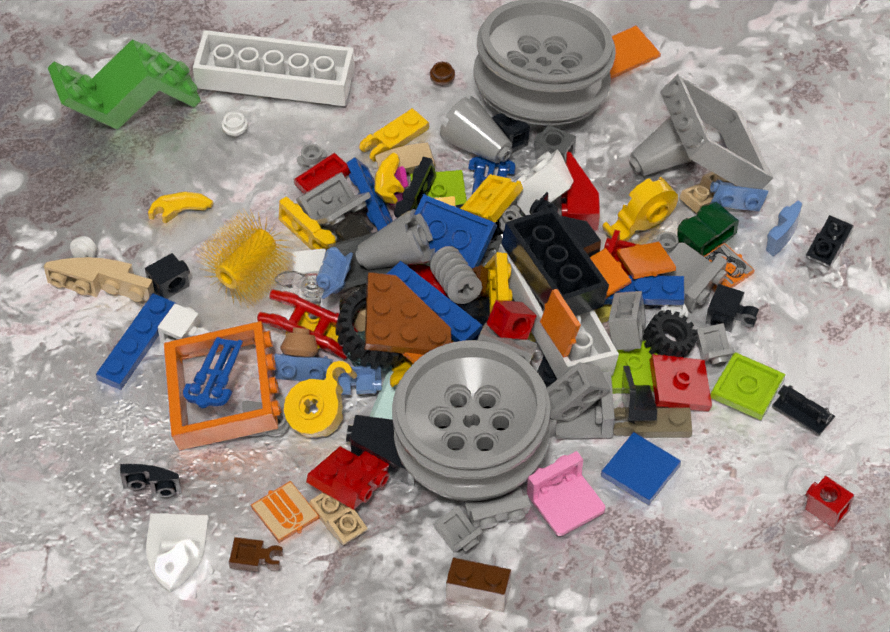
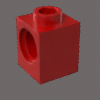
M496 300L487 325L501 338L527 340L537 315L523 302Z
M825 475L819 483L814 482L807 490L805 496L808 499L805 510L834 529L850 511L854 494Z

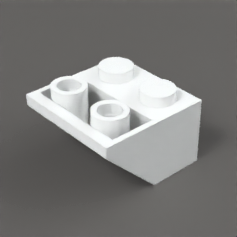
M558 149L552 154L549 151L545 152L536 160L537 163L532 169H529L528 166L516 175V179L513 181H521L523 190L514 201L526 216L530 215V207L536 199L540 200L548 192V202H552L567 191L573 183L572 176Z

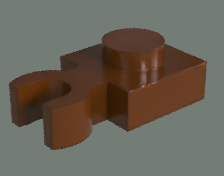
M234 537L229 568L259 572L260 565H265L272 571H278L281 568L280 561L272 560L271 558L273 556L283 557V548L273 545L266 549L264 548L263 540Z

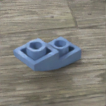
M799 200L780 211L778 226L773 227L767 235L766 251L773 257L787 245L795 233L802 203Z

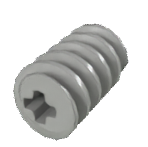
M446 246L439 249L433 255L430 262V270L451 301L457 304H465L478 297L482 290V283L457 248Z

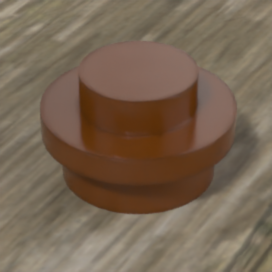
M438 62L430 70V79L437 85H448L455 79V70L447 62Z

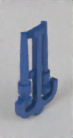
M482 157L470 159L468 169L475 170L472 194L477 190L481 182L487 178L484 177L486 165L489 166L487 177L489 174L493 175L494 169L499 166L497 176L507 178V174H515V163L506 160L496 164Z
M220 337L215 339L200 371L195 375V383H186L183 389V396L186 401L195 403L202 409L208 406H222L228 402L232 391L223 388L227 386L229 374L243 341L221 339ZM220 344L223 346V350L214 369H209ZM234 348L228 361L226 362L231 349ZM207 375H211L203 393L200 394L202 390L201 385H204Z

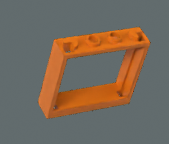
M261 321L164 343L171 436L179 451L279 429L277 416L281 413L279 401L275 400V394L279 393L276 377L272 375V371L276 370L274 355L273 353L270 354L269 349L273 347V341L271 339V332L265 331ZM217 337L234 341L241 340L243 341L241 347L255 344L263 409L188 425L187 404L183 396V389L185 387L183 360L207 355ZM219 344L216 352H221L223 346Z

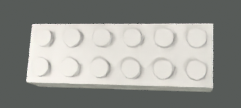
M207 30L203 32L193 65L194 80L199 89L346 106L355 69L354 48Z
M500 244L498 252L507 253ZM507 254V262L511 264L508 287L512 290V297L515 301L523 302L537 315L531 332L556 378L559 379L579 362L599 366L602 372L611 371L612 376L619 353L595 311L592 310L575 316L581 326L575 338L576 343L573 344L568 357L563 358L540 323L545 307Z

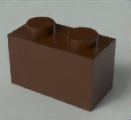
M453 557L446 581V601L504 612L511 587V569Z

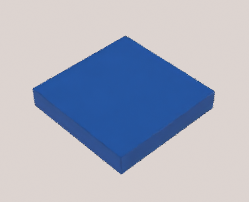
M633 432L603 468L601 477L645 504L650 505L679 469L681 460Z

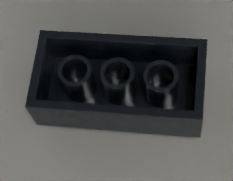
M554 207L505 223L501 245L543 306L548 302L552 290L555 289L559 291L575 316L604 306L609 288L608 282Z

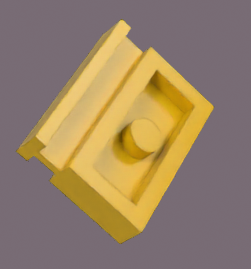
M489 174L460 209L495 223L523 190L521 181L512 182L509 178Z

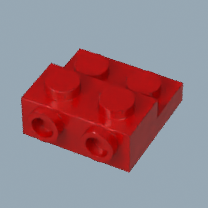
M339 446L308 473L306 483L354 510L362 502L366 503L377 488L385 486L390 476L388 473L389 464L367 451L357 456Z

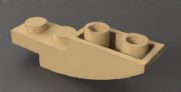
M84 257L59 259L46 262L44 265L47 283L58 288L63 287L73 290L81 295L97 297L102 289L109 294H118L136 302L142 301L146 303L152 293L155 294L153 281L135 275L132 264L104 258Z

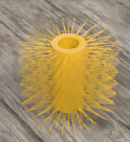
M240 219L238 222L244 228L242 230L236 224V221L233 220L237 227L232 225L234 228H228L226 231L229 234L226 232L227 235L224 236L225 232L222 230L220 232L222 236L220 239L214 236L215 239L213 241L210 240L214 247L210 246L211 248H209L208 246L207 250L213 255L211 256L206 250L205 252L214 261L206 262L216 269L211 268L205 271H215L212 273H216V276L204 277H217L222 286L223 284L226 286V294L227 287L230 288V291L231 289L232 291L236 289L237 292L239 290L242 294L243 290L248 296V287L255 294L260 291L264 292V290L268 292L265 289L268 285L261 278L264 277L270 283L274 278L276 280L279 278L277 276L279 271L284 273L280 269L282 265L279 262L281 261L283 265L285 263L278 258L280 255L276 252L278 251L276 248L280 249V246L283 245L276 244L275 241L286 240H274V236H271L266 231V224L265 230L262 229L261 222L257 229L254 222H252L253 219H250L251 224L248 222L250 227L245 224L246 221L244 222ZM250 292V294L252 295V297H253V296H254L255 298L257 297L255 294H253V293Z

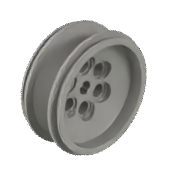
M516 0L495 9L481 25L477 35L478 55L474 62L473 75L482 97L498 112L512 119L530 124H568L589 116L606 99L611 84L610 70L615 61V44L607 26L596 15L578 5L561 0Z
M469 340L437 347L420 357L406 371L393 397L392 419L395 447L405 469L415 480L441 496L460 501H482L502 496L519 487L530 475L534 474L546 455L550 439V400L547 388L538 372L523 357L504 346L486 341ZM440 426H446L447 428L441 429V428H438V427H440ZM498 428H505V430H501V431H500V430H496V429H498ZM460 448L461 450L455 451L451 449Z

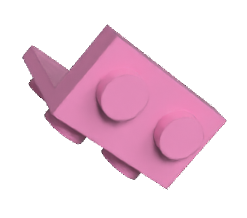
M577 451L570 455L559 457L553 464L544 469L538 468L534 474L528 477L527 495L558 536H563L605 512V504L582 476L583 458Z

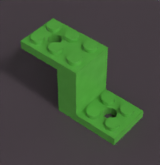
M133 39L93 78L87 74H80L70 66H64L55 61L48 67L62 105L117 130L158 91L192 107L201 102L197 93L198 88L189 75L190 70L182 61L177 62L166 53H159L148 44H141Z

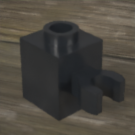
M718 283L707 310L705 324L713 326L724 323L725 331L732 332L738 320L743 325L754 328L759 309L754 306H742L745 292Z

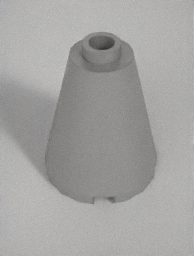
M470 96V100L466 97L462 98L446 115L449 121L446 127L443 124L440 127V136L446 142L496 164L501 161L505 162L511 156V141L473 96Z
M671 116L630 153L631 159L629 164L635 174L640 173L642 176L692 161L688 157Z
M415 209L407 211L358 245V250L356 251L358 263L369 270L394 267L400 261L406 265L430 262L435 254V248L430 249L429 241H432L433 238L423 216L420 213L415 215Z

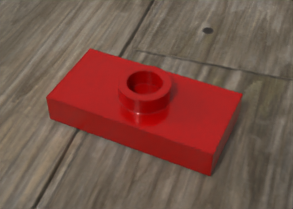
M334 152L296 177L294 185L305 194L338 173L342 172L344 177H347L351 172L347 163Z

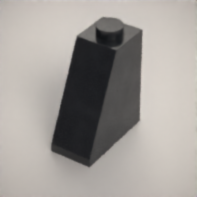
M355 415L353 426L348 425L346 442H350L351 452L360 456L367 451L389 464L388 473L390 476L408 486H414L415 479L403 466L395 447L393 419Z

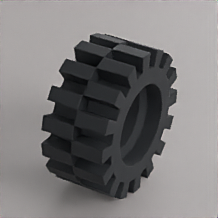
M663 310L659 311L658 314L653 316L644 330L643 340H646L644 343L645 347H651L649 351L651 354L657 353L658 355L686 358L695 346L698 338L696 337L697 330L692 329L694 326L692 321L687 323L686 320L688 318L685 315L683 318L679 317L680 312L677 311L673 315L671 310H666L665 313ZM663 332L670 333L677 341L669 339Z

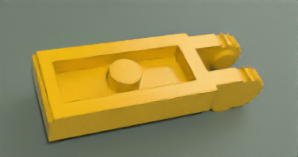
M411 108L375 133L366 136L360 142L359 149L362 152L372 149L369 157L375 162L376 155L405 146L429 129V122Z
M287 196L279 200L278 219L311 250L325 249L326 251L328 245L336 243L334 235L329 230L321 229L318 222L305 214L297 203L292 202Z

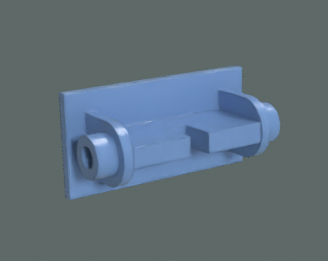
M721 180L712 182L710 185V191L714 193L711 203L718 202L725 208L760 212L769 192L763 189L734 186L733 183L722 182Z
M336 247L326 250L322 261L323 264L316 278L319 287L324 289L323 299L332 293H339L345 286L344 280L351 268L352 252L344 256Z
M275 353L276 379L294 381L308 379L325 380L324 368H328L333 363V359H328V356H324V358L301 357Z
M371 365L352 367L357 373L355 379L351 378L347 373H342L338 377V383L343 388L341 395H351V386H356L357 394H376V391L382 390L380 365L377 370L371 369ZM324 368L325 379H326V371H327L328 368Z

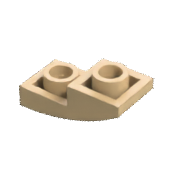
M428 142L402 146L375 156L379 168L385 158L393 152L396 153L400 160L397 169L400 166H404L406 172L409 171L410 174H413L414 168L419 166L423 157L432 158L433 164L436 166Z
M714 172L703 175L699 184L682 190L679 199L694 212L698 213L702 206L711 203L714 193L710 191L711 183L717 180L722 182L729 181Z
M321 493L309 502L319 515L322 523L342 545L368 530L355 510L325 493Z

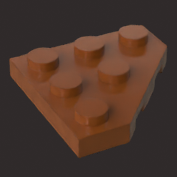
M368 272L365 350L425 355L437 347L451 343V327L399 277Z

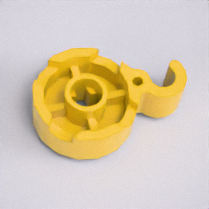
M659 177L654 182L650 178L646 179L629 193L631 200L628 205L623 204L621 211L617 215L618 220L616 223L610 226L605 222L602 228L611 239L616 229L620 231V240L628 241L636 230L654 228L670 216L677 205L678 194L662 177Z
M344 361L333 362L326 371L325 380H304L290 389L285 398L283 410L287 422L296 432L306 438L327 437L339 427L343 420V401L341 398L343 388L338 383V377L342 373H347L353 379L357 377V373L348 363ZM313 404H316L318 408L315 414L313 412L309 413V409Z

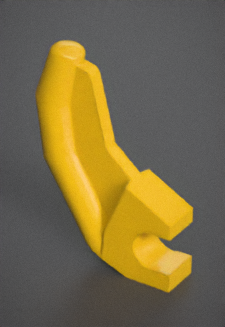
M394 152L381 162L375 174L374 192L383 201L396 204L398 201L394 193L404 192L403 186L395 177L400 160L399 156Z
M187 191L162 195L152 203L148 211V217L154 220L157 214L162 213V222L168 223L179 212L186 209L206 210L207 208H212L213 200L203 194Z

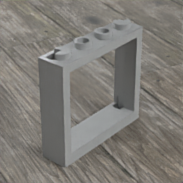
M679 74L664 86L660 94L689 159L739 187L763 189L773 179L741 111ZM702 120L720 131L728 149L710 140Z

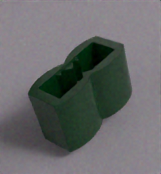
M718 202L704 205L699 209L697 215L684 219L678 225V242L687 244L704 257L721 244L729 241L737 233L739 220Z

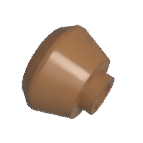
M293 328V333L286 334L280 349L286 355L315 357L318 353L315 335H309L310 329Z

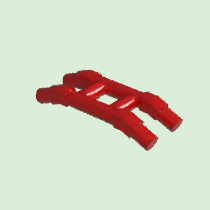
M275 289L270 291L269 298L271 300L282 302V304L289 305L295 309L289 320L278 314L259 312L257 316L258 322L261 321L264 324L270 325V327L293 333V328L307 329L299 325L304 313L307 312L320 318L314 331L310 330L309 335H315L317 345L342 360L348 357L349 353L345 354L342 351L343 346L339 345L334 339L324 335L330 323L336 326L339 313H334L307 301L292 292ZM352 322V326H353V328H354L356 334L359 335L360 333H359L358 330L354 327V323Z

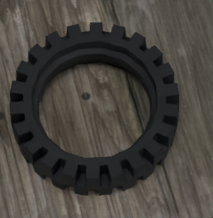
M363 288L362 292L360 290L354 292L353 296L350 295L342 306L336 322L337 341L339 345H343L342 351L345 354L351 352L350 359L354 362L358 358L361 359L360 365L366 367L367 363H371V369L377 370L379 365H381L382 370H387L390 365L392 368L399 366L400 362L403 364L407 358L402 353L365 350V341L356 334L352 326V318L361 309H366V288Z

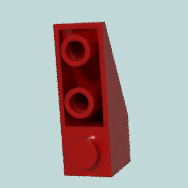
M567 152L565 164L572 176L573 183L567 191L561 194V199H566V204H561V216L587 221L594 231H598L600 217L599 192L572 153Z

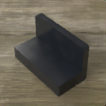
M623 366L621 396L628 421H657L658 410L650 385H635L630 367Z

